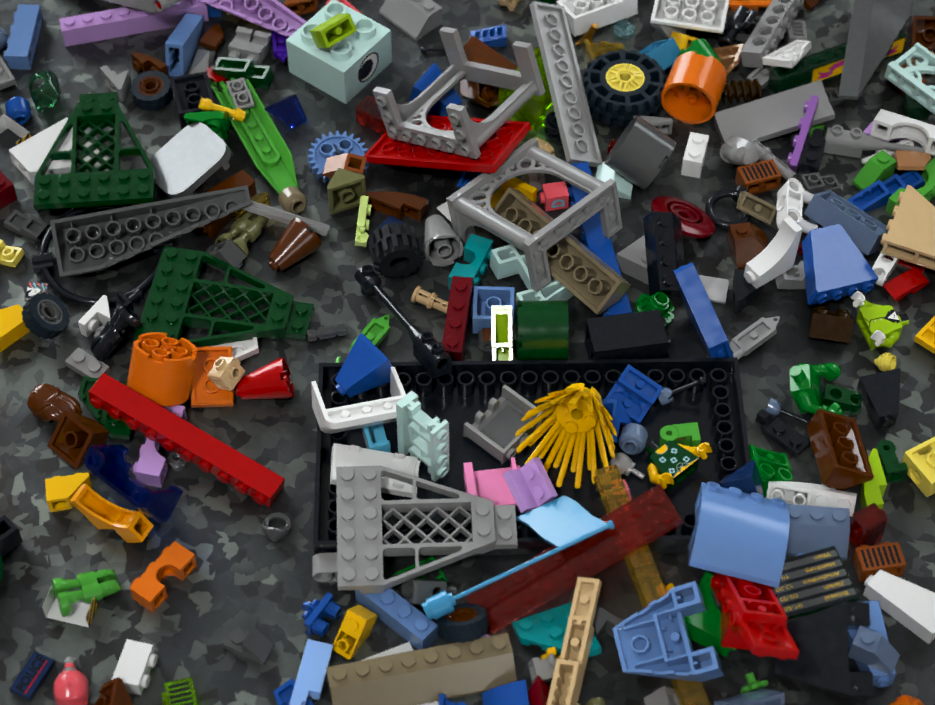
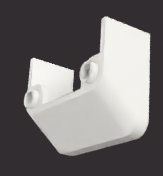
M390 367V393L392 397L330 409L325 408L316 381L311 382L312 408L321 431L328 434L397 421L396 403L406 395L395 367Z

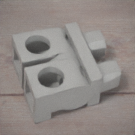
M238 26L236 36L228 46V57L252 59L254 65H262V61L272 48L271 34L257 30L253 33V29Z

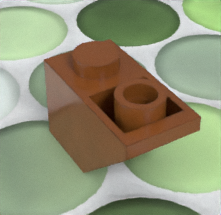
M351 153L328 157L322 176L332 178L338 167L363 175L367 157Z

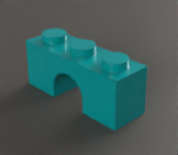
M474 234L470 235L464 246V261H468L470 264L455 263L448 276V289H451L452 276L473 278L474 286L480 285V277L486 274L491 250L493 249V240Z

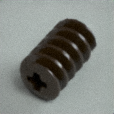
M746 79L745 83L743 80H738V82L731 80L730 84L726 80V85L721 95L722 102L724 104L725 100L728 99L729 104H732L733 98H735L736 103H739L740 98H743L744 103L747 102L748 97H750L751 101H754L755 97L761 99V84L758 79H753L752 82L750 79Z

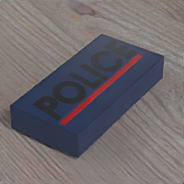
M34 651L9 688L10 692L31 701L54 667L55 661Z

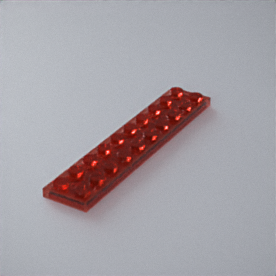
M661 484L600 518V520L606 523L612 520L615 526L614 529L610 530L608 528L465 596L469 604H477L486 609L488 619V632L486 634L491 635L576 586L578 577L589 578L683 524L681 517ZM552 546V547L546 549L545 551L539 553L538 555L534 556L533 558H531V559H529V560H532V559H534V558H536V557H538V556H540V555H542V554H544V553H547V552H549V551H551V550H553V549H555V548H557V547Z

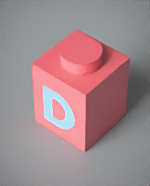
M565 181L542 184L539 201L540 204H544L545 211L568 208L569 193Z

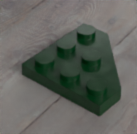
M83 376L78 391L80 400L96 421L110 431L109 438L130 440L133 430L125 422L112 418L108 412L95 408L89 402L88 391L99 378ZM119 381L124 385L127 384L125 381Z

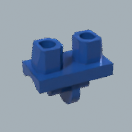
M327 592L321 601L314 599L312 603L305 601L302 604V609L305 611L302 618L306 620L304 625L307 628L305 633L309 636L315 633L324 637L330 628V623L324 621V619L328 616L337 620L342 614V607L334 602L332 594Z

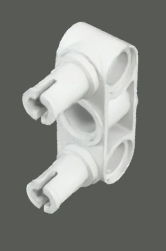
M790 178L778 190L776 224L778 229H780L783 219L790 216L803 229L802 232L808 234L810 230L818 229V225L803 219L802 208L803 203L809 205L814 194L804 190L802 184L795 178Z

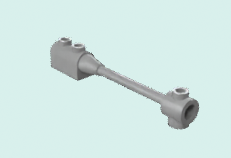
M834 125L832 128L827 127L824 138L826 143L823 153L861 158L863 151L882 149L925 153L923 147L884 142V140L863 133L860 128H853L849 131L843 130V127L840 125Z

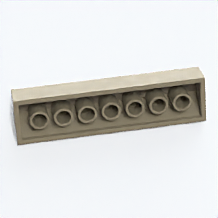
M508 187L493 209L501 217L533 235L554 220L521 191ZM571 233L546 250L550 274L597 315H600L620 301L631 286L628 281Z
M508 633L482 637L465 643L456 642L326 667L332 705H421L439 701V694H445L446 699L449 700L483 693L492 688L517 681L514 656Z

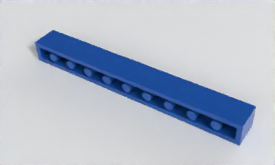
M588 162L571 164L592 176ZM565 181L569 199H571V208L586 197L588 193ZM597 212L577 227L580 230L578 232L579 241L622 276L611 238L603 235L600 212ZM625 292L620 301L601 313V317L632 313L627 292Z

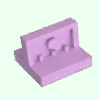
M539 457L533 458L520 469L508 470L503 474L521 513H526L540 507L558 496Z

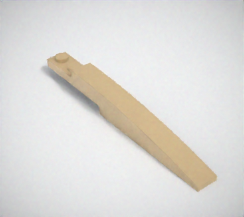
M577 578L560 659L556 660L547 705H577L594 634L593 621L602 584L600 579Z

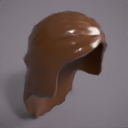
M47 383L35 386L28 395L27 405L32 414L47 423L51 420L59 422L64 410L80 415L83 413V410L80 408L81 405L74 397L61 391L59 387Z

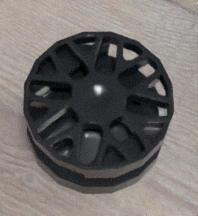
M555 111L545 117L544 132L549 139L559 141L561 136Z

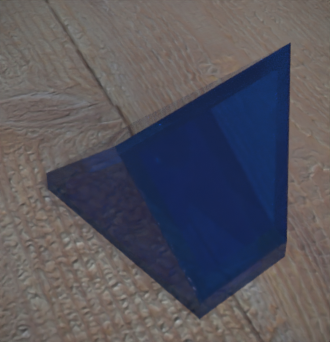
M296 94L277 100L264 109L287 123L290 128L307 121V117Z

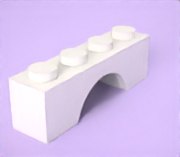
M880 109L873 121L870 136L886 141L895 138L911 139L921 144L925 153L935 156V125Z

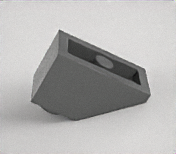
M231 239L211 245L205 251L238 269L242 266V261L246 257ZM204 262L205 264H207V265H209V266H211V267H213V268H216V269H218V270H220V271L226 273L225 271H223V270H221V269H219V268H217V267H215V266H213V265H211V264H209V263H207V262Z

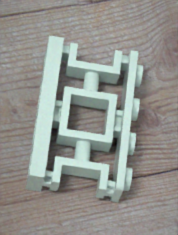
M410 391L396 403L398 452L405 455L410 453V456L419 458L428 466L431 480L435 482L439 478L445 477L449 472V422L444 420L440 423V419L437 416L434 419L429 417L421 410L418 395Z

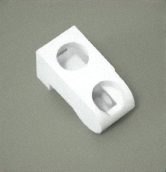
M881 251L872 269L878 276L875 284L883 287L888 277L895 270L899 259L892 257L893 261L884 257L886 254H883Z

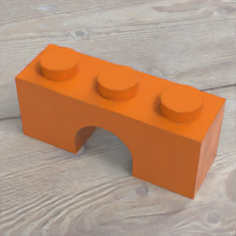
M176 541L170 546L165 547L160 557L155 562H151L146 571L132 582L130 587L132 598L153 613L168 597L165 586L160 583L161 580L167 576H175L183 581L197 567L195 554Z

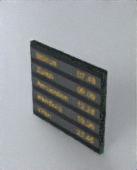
M835 546L785 559L779 587L771 586L788 617L787 620L819 612L845 602L860 600L848 575L849 572L845 569Z

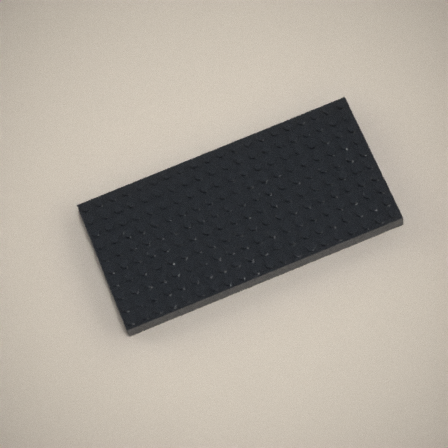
M738 357L452 361V372L435 379L420 362H390L397 371L406 395L413 391L418 395V401L421 403V410L432 419L437 416L440 419V423L444 420L449 422V472L445 477L439 478L434 482L431 480V474L428 473V466L420 460L419 478L462 492H466L463 463L472 462L473 471L510 467L511 460L508 459L502 465L498 459L468 437H463L464 424L468 422L472 425L478 411L485 413L488 410V403L491 398L494 397L498 400L501 397L502 387L505 384L537 407L547 402L544 401L536 404L534 401L549 396L548 393L564 390L575 383H584V387L590 390L591 387L595 388L601 395L603 402V399L606 398L628 364L663 388L667 387L671 390L695 382L702 376L707 379L704 385L699 384L674 394L673 400L666 405H662L657 397L640 423L648 432L646 446L640 454H627L619 447L618 440L617 443H614V453L622 452L633 460L632 462L636 463L634 468L645 475L643 480L633 473H630L629 476L622 474L619 477H615L611 473L609 466L608 478L612 479L610 491H605L604 494L596 491L600 474L607 475L601 461L596 433L597 482L595 484L592 483L591 471L587 469V440L585 442L580 488H575L576 471H570L573 450L563 484L560 488L556 487V481L563 458L558 468L553 467V460L547 472L558 495L553 500L563 495L578 502L598 519L606 523L612 520L615 526L612 530L608 528L553 555L688 553V546L695 525V503L701 482H715L719 484L720 481L750 462ZM440 362L437 365V367L443 366ZM319 363L318 389L326 409L392 397L390 382L349 397L347 394L342 396L335 388L337 385L335 378L344 363ZM507 404L480 432L504 449L516 437L515 433L529 423L530 420L521 421L524 416ZM397 421L383 424L387 440L390 441L391 453H399ZM317 422L314 555L337 552L336 485L330 484L332 446L334 443L366 448L361 428L328 434L321 431ZM698 422L701 443H709L712 453H707L708 457L705 460L698 457L697 470L667 493L661 486L650 482L647 471L650 454L645 449L651 441H655L659 445L660 430L664 426ZM620 425L618 439L625 425ZM551 427L532 446L527 445L520 453H516L514 456L516 466H524L527 459ZM556 440L554 441V443L552 444L544 458L540 459L543 465L546 462ZM604 443L609 465V462L612 457L610 455L607 443ZM624 479L631 491V509L628 511L623 510L622 507L616 504L611 493L612 487ZM417 487L416 496L418 499L452 498ZM381 493V498L383 500L412 499L404 496ZM515 506L516 517L525 514L520 512L518 506ZM444 511V512H446V513L449 515V514H451L453 511ZM399 512V513H401L403 516H405L408 512ZM459 512L453 519L461 525L467 518ZM437 513L431 520L439 525L444 518ZM392 514L386 521L394 526L400 520ZM416 514L409 519L415 526L422 520ZM516 520L517 549H494L484 554H474L472 556L542 555L557 547L544 541L526 524ZM470 522L465 529L472 534ZM426 523L420 530L428 535L434 529ZM448 523L442 529L450 535L456 528ZM403 524L398 531L406 536L411 529ZM382 525L383 537L389 530ZM460 532L454 539L458 542H465L468 538ZM415 533L409 540L412 543H420L423 539ZM437 533L432 540L436 543H442L445 538ZM393 534L387 541L390 544H397L400 539ZM421 555V556H419V557L448 556V555ZM388 556V557H415V556Z

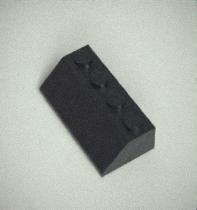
M653 211L643 218L649 296L657 292H663L668 297H681L673 270L685 265L681 218L672 212Z

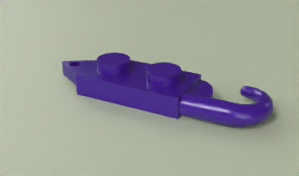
M271 30L273 58H278L284 63L288 59L286 40L289 37Z

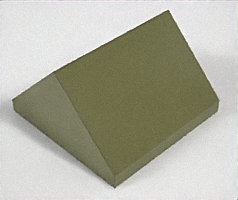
M337 168L327 186L330 215L360 205V197L366 195L364 175Z

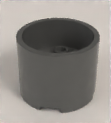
M636 116L618 138L604 164L643 190L659 174L666 159L672 154L676 142L641 117Z

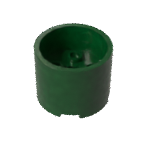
M567 300L517 301V360H568L569 320Z

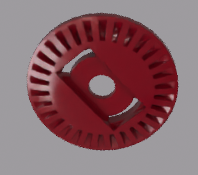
M658 196L651 203L652 212H672L681 218L682 234L706 238L715 231L713 220L705 211L693 203L673 196Z

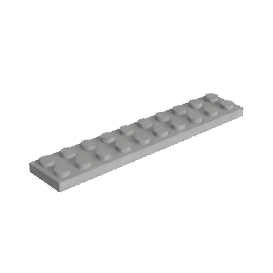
M533 1L529 6L566 161L569 164L588 162L589 166L598 167L603 162L564 6Z

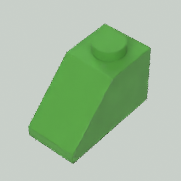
M884 150L880 151L867 161L854 178L852 184L862 191L878 180L884 182L893 176L897 161Z

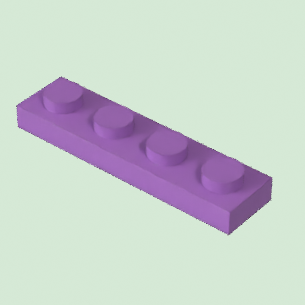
M811 95L810 101L805 102L803 112H806L804 118H800L798 124L800 133L799 136L795 135L792 144L795 147L794 152H790L787 159V164H790L789 168L797 172L806 139L815 116L819 101L818 96Z

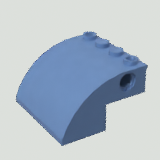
M701 482L695 503V525L688 546L689 566L778 588L789 537L790 514L788 503L780 498H764L763 495L756 492L751 494L744 493L736 487H729L728 489L720 487L715 482Z

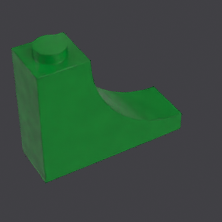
M705 572L698 586L702 592L706 611L684 617L691 640L705 647L713 646L718 654L727 657L730 650L735 651L736 648L721 646V612L717 608L712 596L710 582L713 575Z

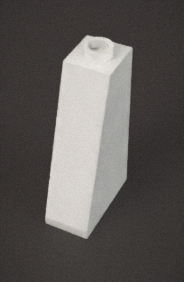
M879 570L875 576L871 574L864 582L866 587L863 593L870 601L879 600L882 610L927 644H930L935 639L934 592L882 570Z

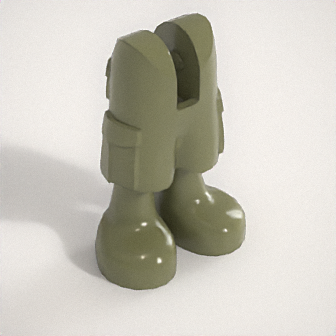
M247 211L243 217H240L231 225L229 232L218 236L215 244L231 239L246 255L243 259L244 261L249 255L247 243L254 242L258 238L262 229L267 224L268 218Z

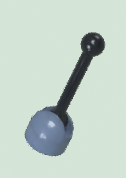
M702 376L697 381L675 390L665 387L658 396L659 401L662 405H666L673 400L674 394L699 384L704 385L707 379Z
M774 398L770 399L766 411L771 416L782 413L807 425L810 420L783 410L781 403Z

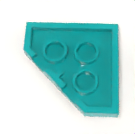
M572 602L512 622V629L520 644L541 646L544 651L550 647H555L556 654H560ZM594 634L588 658L602 653L601 646Z

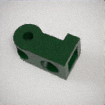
M827 383L821 395V406L822 404L830 406L836 402L845 414L853 416L860 413L862 396L856 391Z
M889 440L880 441L877 445V451L886 482L904 481L908 468L906 463H899L895 453L896 446Z

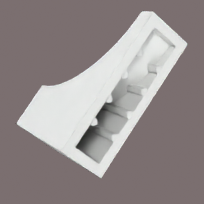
M790 216L783 219L779 231L768 246L755 258L746 263L743 276L756 289L792 269L794 266L803 229Z

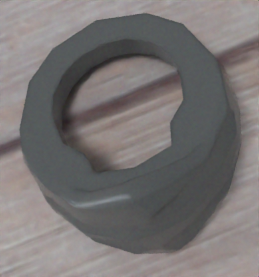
M281 512L271 513L262 522V529L272 542H276L289 533L291 521L286 514ZM274 519H281L285 522L286 526L284 529L269 527V523Z

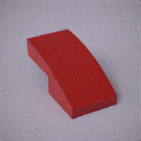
M916 267L888 281L883 285V289L896 303L910 292L915 294L929 284V280Z

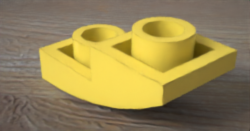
M0 240V264L16 268L25 255L24 250L19 247L6 246L4 241Z

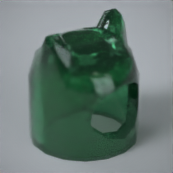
M40 71L29 78L28 86L31 98L39 113L58 104L61 99V89L58 78L54 73ZM43 79L44 83L37 89H34L33 83L35 80Z

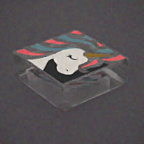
M28 282L24 297L25 302H28L37 293H48V283Z

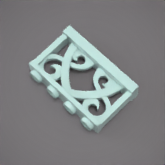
M917 42L901 57L888 64L884 77L935 115V86H926L922 83L921 76L922 73L935 75V55ZM912 58L916 60L915 66L911 63Z

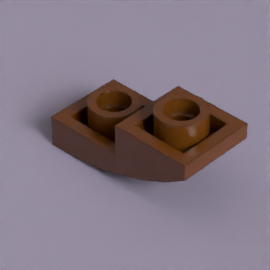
M137 52L131 54L132 66L137 72L157 70L168 75L166 64L158 59Z

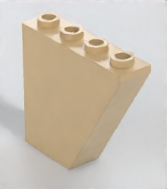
M907 185L905 192L901 191L897 202L900 203L899 206L895 205L892 216L894 219H889L886 227L888 234L884 233L880 242L883 245L882 253L935 270V206L912 186Z

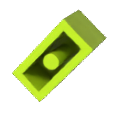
M339 13L311 29L310 33L317 48H329L356 32L357 29L350 14Z

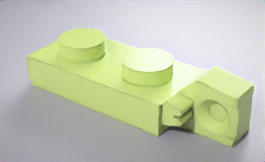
M362 195L360 197L354 246H367L369 235L365 231L369 230L370 220L366 219V216H370L372 204H368L369 196Z

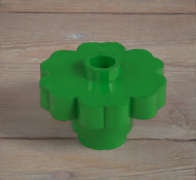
M657 292L652 296L641 294L634 304L636 307L634 313L660 309L661 317H665L666 328L675 317L673 314L675 308L669 297L663 292Z

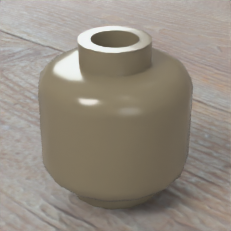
M289 186L280 192L278 202L285 211L299 214L305 209L307 198L300 189L295 186Z

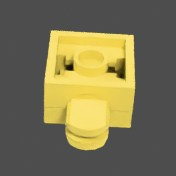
M935 437L906 451L901 462L906 463L908 468L907 475L926 498L935 494Z

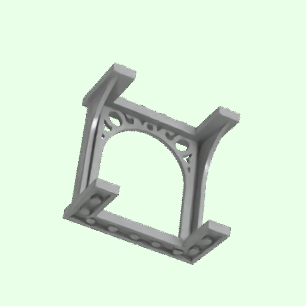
M443 26L439 33L450 64L448 69L409 103L396 104L391 89L377 86L373 90V94L389 138L477 159L481 155L479 148L533 95L542 96L545 93V88L531 43L515 41L512 44L519 71L468 61L458 29ZM461 79L515 90L489 117L479 123L469 118L465 106L452 103L445 108L453 130H439L430 126L426 121L430 108Z
M531 138L514 150L495 173L488 174L483 172L446 198L453 230L462 240L463 246L471 234L476 235L474 226H479L525 252L531 288L536 292L552 281L546 250L597 212H600L602 231L605 237L610 238L623 228L616 181L609 179L603 182L540 149L538 140ZM546 173L557 176L588 193L586 197L534 235L501 217L491 207V198L495 190L507 180L523 174L525 182L537 188V192L542 189V184H546L544 177Z

